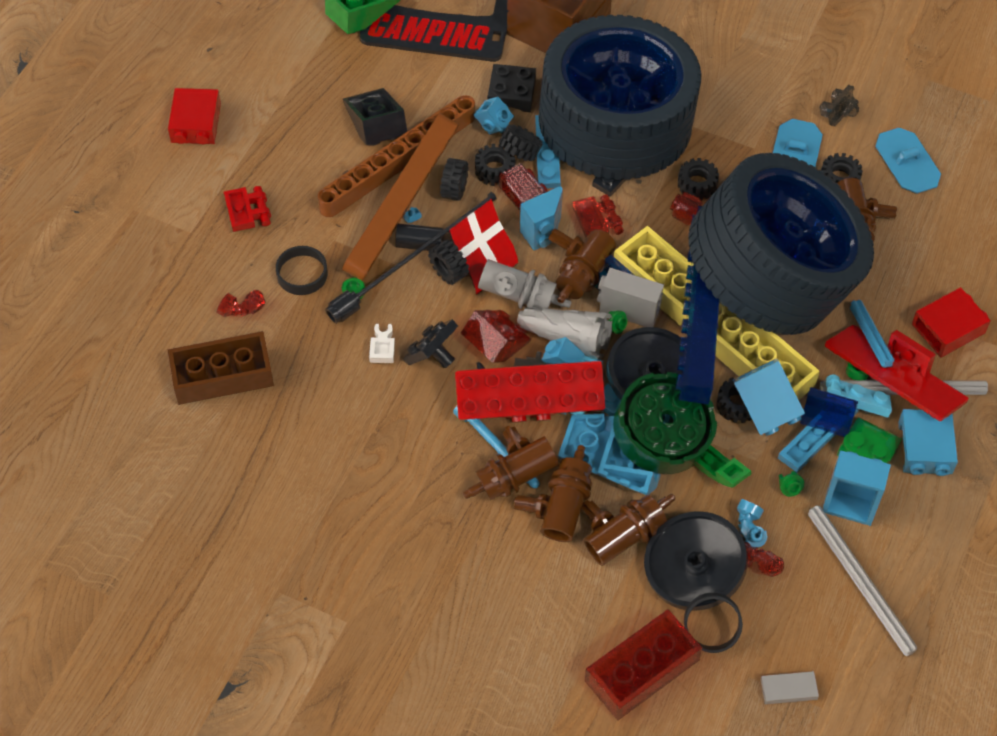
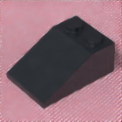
M384 88L343 98V103L356 131L366 145L374 146L384 140H396L407 132L404 109Z

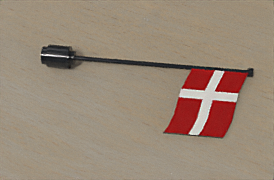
M493 192L487 194L486 199L356 294L354 291L350 293L346 290L328 303V307L325 308L329 318L335 324L348 319L360 310L361 296L448 232H450L454 246L458 247L459 252L462 251L463 258L467 260L466 264L469 265L468 274L471 277L475 293L478 295L483 291L478 288L488 259L512 268L518 264L515 248L501 225L493 205V201L497 199Z

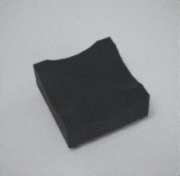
M493 64L488 99L499 97L508 107L531 113L536 82V68Z

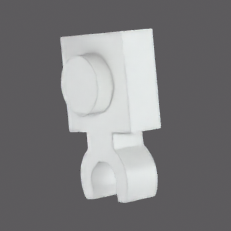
M376 324L374 327L376 338H371L370 363H394L395 338H391L393 335L392 325L388 324V330L381 332L379 324Z

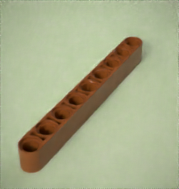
M468 95L458 97L318 192L321 215L325 217L337 215L402 171L439 113L459 124L455 134L475 120V100L473 97Z
M441 113L437 115L342 268L344 272L361 281L365 279L398 223L454 136L459 126L457 122Z

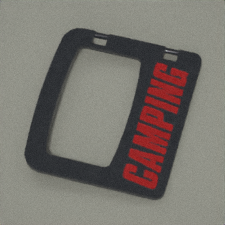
M496 0L494 12L490 16L438 13L394 5L370 26L361 30L360 41L367 46L496 62L502 57L507 35V12L509 11L507 10V0ZM493 35H501L500 41H492Z

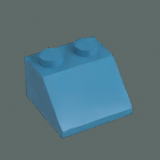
M561 186L530 199L520 206V232L533 251L541 247H547L552 243L548 238L553 229H558L562 213L563 189Z

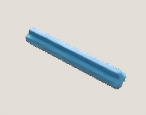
M853 300L850 309L883 368L892 367L895 359L861 300Z

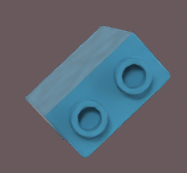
M777 358L733 379L760 435L764 433L766 436L771 435L779 430L778 426L785 423L788 425L794 424L802 419L801 415L805 414Z
M903 409L898 421L899 430H903L905 452L903 472L913 475L927 473L946 476L953 474L958 463L953 414L942 421H938L923 410Z

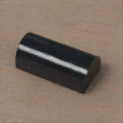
M398 223L396 247L418 249L443 231L444 228ZM442 236L436 242L431 244L425 250L429 251L430 249L443 241L444 236Z

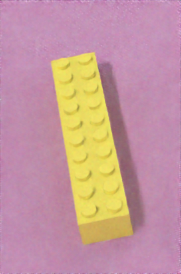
M646 226L614 251L613 268L664 284L660 309L738 376L777 358L798 400L816 386L820 371L777 334L772 331H764L763 328L754 327L753 324H748L744 319L741 320L735 313L730 312L726 306L720 303L718 298L716 299L713 296V292L709 291L705 286L706 283L700 278V273L697 272L696 266L650 227Z

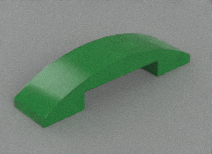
M711 445L700 461L694 465L711 479L731 488L752 474L751 470L737 459L729 460Z

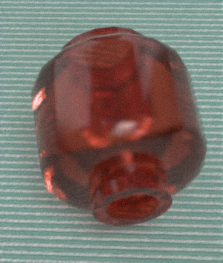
M683 192L681 195H676L669 209L672 210L671 215L674 219L685 225H691L694 216L702 208L703 202L696 196Z

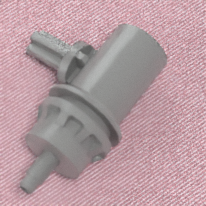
M487 260L479 281V289L516 301L520 309L524 305H527V308L536 309L549 308L550 303L570 308L571 305L570 300H565L564 303L557 301L559 296L554 294L557 283L548 281L544 274L539 273L537 277L534 276L536 270L526 273L493 260Z

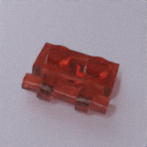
M607 194L600 197L601 202L598 203L594 196L573 201L572 208L586 238L593 230H602L609 234V228L614 229L616 235L624 232L622 227L623 221L616 214L614 201L610 200ZM602 213L607 214L608 218H604Z

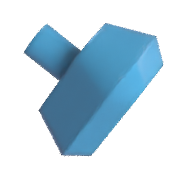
M411 207L404 214L403 218L406 222L412 223L420 219L422 214L417 208Z

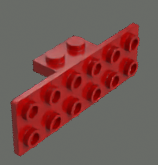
M855 325L849 326L825 342V347L834 354L848 361L854 367L868 374L871 378L888 387L891 391L897 393L938 421L944 420L968 402L969 398L930 373L936 354L898 330L891 333L887 345L895 360L892 367L886 368L881 366L862 329Z
M601 361L455 372L459 420L506 417V419H512V423L527 422V417H536V421L551 420V416H555L556 413L605 409Z

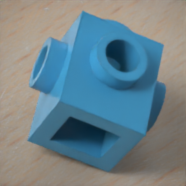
M499 97L485 100L474 114L482 128L489 134L504 132L514 117L508 106Z

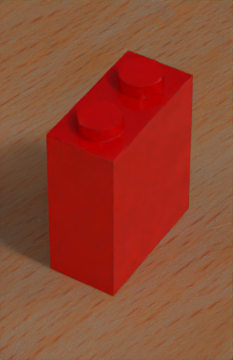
M174 89L168 124L171 143L215 144L221 108L218 89Z
M960 287L917 310L912 325L942 358L984 335L991 320L987 313L977 306L971 295L967 294Z

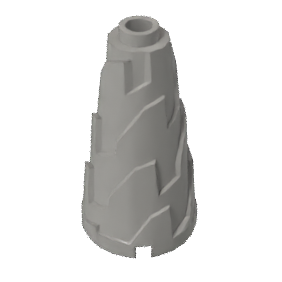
M526 307L524 311L521 310L517 318V323L520 324L521 329L535 333L539 337L550 341L567 337L585 356L596 360L603 358L604 354L599 352L601 349L607 350L612 333V321H607V318L610 319L612 316L605 312L563 311Z

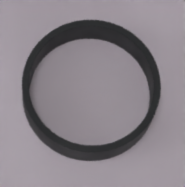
M295 246L287 249L279 256L276 262V275L279 285L285 291L294 295H308L316 292L325 284L328 276L324 255L319 250L310 246ZM297 256L313 257L324 266L321 276L314 282L306 285H294L286 282L280 276V270L288 260Z
M705 593L696 597L688 605L684 614V628L689 641L696 648L704 652L719 653L726 651L741 636L743 622L740 610L733 600L723 594ZM709 599L727 602L735 609L739 619L738 628L734 636L728 642L718 646H707L699 643L691 636L687 628L688 617L692 609L700 602Z

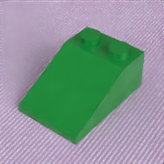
M325 0V14L345 33L352 34L366 29L401 0Z

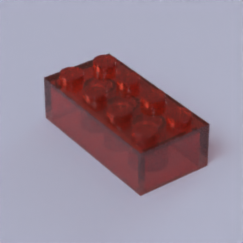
M667 609L588 666L585 670L584 681L617 721H619L700 660L702 647L670 610Z

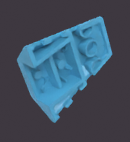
M604 413L572 415L558 454L559 459L573 458L577 447L583 445L585 446L583 461L591 465L592 473L644 495H649L657 488L661 474L650 472L637 466L620 449L614 434V416H605ZM661 415L664 424L672 423L670 415Z

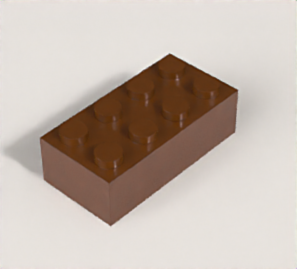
M263 331L167 349L178 405L274 386Z

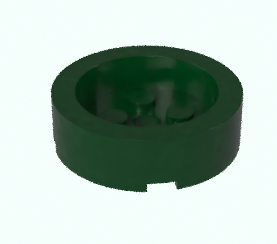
M672 372L644 375L627 388L616 408L613 420L616 441L627 458L644 470L657 474H677L686 471L700 461L713 442L717 430V421L713 410L714 405L707 393L697 383L685 376ZM661 415H670L673 418V423L664 424Z

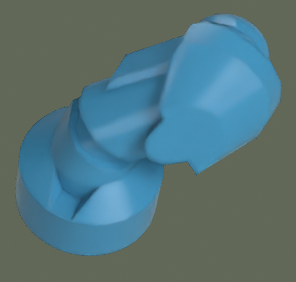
M741 499L737 506L739 512L738 521L741 523L738 525L740 533L748 546L754 548L761 547L767 541V531H764L759 526H755L753 521L759 520L764 510L747 500Z

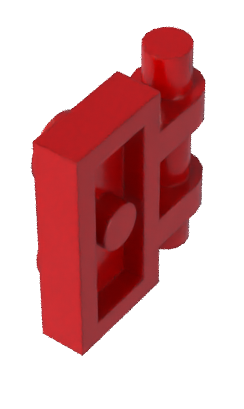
M255 186L253 188L254 192L247 194L246 187L223 191L233 232L255 228L254 220L257 219L261 220L262 226H269L271 224V212L266 206L267 196L261 186ZM255 203L258 207L256 209H251L250 204Z

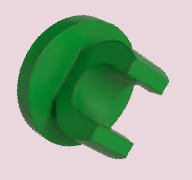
M620 310L610 311L609 314L612 317L607 321H612V333L620 334L627 327L628 320L626 314Z
M792 471L791 474L785 477L779 474L780 490L785 496H796L803 490L805 485L804 479L795 471Z

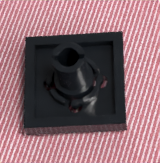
M451 319L446 322L440 321L435 326L430 325L422 332L423 338L419 342L416 340L406 349L408 353L403 360L408 365H412L433 355L443 368H447L455 360V357L448 352L442 343L458 327L457 323Z

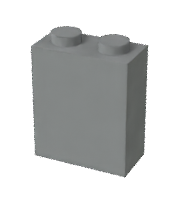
M609 268L607 276L602 275L598 289H601L597 298V302L600 303L599 312L609 313L610 311L620 310L625 312L629 322L644 327H654L660 312L664 284Z

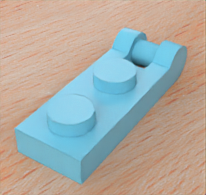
M834 374L826 377V392L829 400L887 418L892 412L890 395L881 391L864 388L858 384L841 381L839 376Z

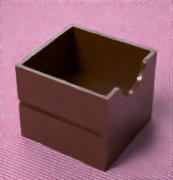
M507 0V10H509L507 12V35L546 53L552 41L561 32H564L566 28L571 27V25L579 23V21L584 19L588 20L591 17L597 18V16L611 15L612 0Z

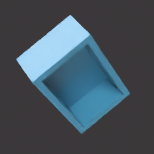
M840 450L822 510L826 514L871 526L885 491L891 464L884 463L879 459L859 456L854 452Z

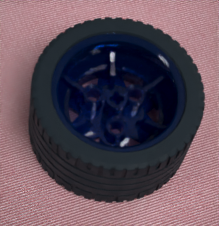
M631 15L597 16V18L584 19L566 28L564 32H561L552 41L544 58L539 127L546 144H548V147L553 150L557 157H560L563 162H567L569 166L599 178H614V180L624 178V180H630L631 178L637 179L641 178V176H650V174L658 173L659 170L666 169L667 166L672 165L674 161L680 158L691 138L702 79L701 67L694 51L690 49L687 42H684L683 38L678 37V34L670 31L669 28L663 27L657 22L654 23L652 20H644L641 17L635 18Z
M780 153L755 154L740 162L694 216L688 238L690 254L693 256L692 261L696 265L697 272L700 273V278L723 306H726L730 312L735 313L741 320L744 319L745 322L750 325L753 324L754 327L759 329L763 328L764 331H772L775 334L781 333L782 335H796L808 332L818 326L867 277L873 265L874 244L871 239L872 235L869 231V226L865 222L863 214L860 213L858 206H855L852 198L847 196L846 191L840 188V185L834 183L832 178L824 175V172L817 170L813 165H808L803 160H798V158L789 157V155L785 154L781 155Z

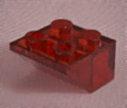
M500 309L475 310L460 332L492 363L507 361L531 341V338L525 334L526 330L520 325L514 324L509 319L510 316Z

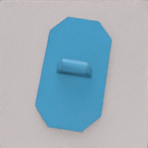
M791 119L779 126L773 153L789 155V157L798 158V160H803L808 165L811 164L815 167L823 134L814 123Z
M896 128L879 134L875 147L901 188L918 194L938 186L941 173L915 133L902 128Z

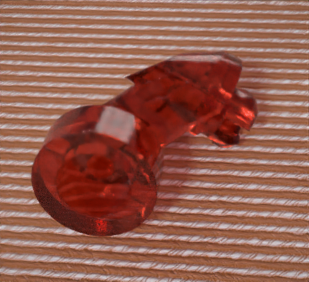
M253 290V292L246 295L245 300L241 304H238L237 297L227 293L220 302L216 313L224 318L238 315L243 317L248 314H255L261 310L266 301L263 293L259 290Z
M744 542L748 554L747 568L751 567L753 562L756 561L759 570L762 571L761 573L767 576L774 577L783 572L784 561L781 557L762 548L759 551L758 547H752L750 543Z

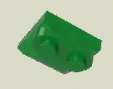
M858 417L849 433L845 436L837 456H839L841 450L854 452L859 456L870 459H879L889 464L903 438Z

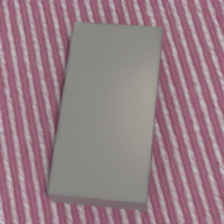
M814 671L761 676L760 680L765 704L818 700L819 694Z

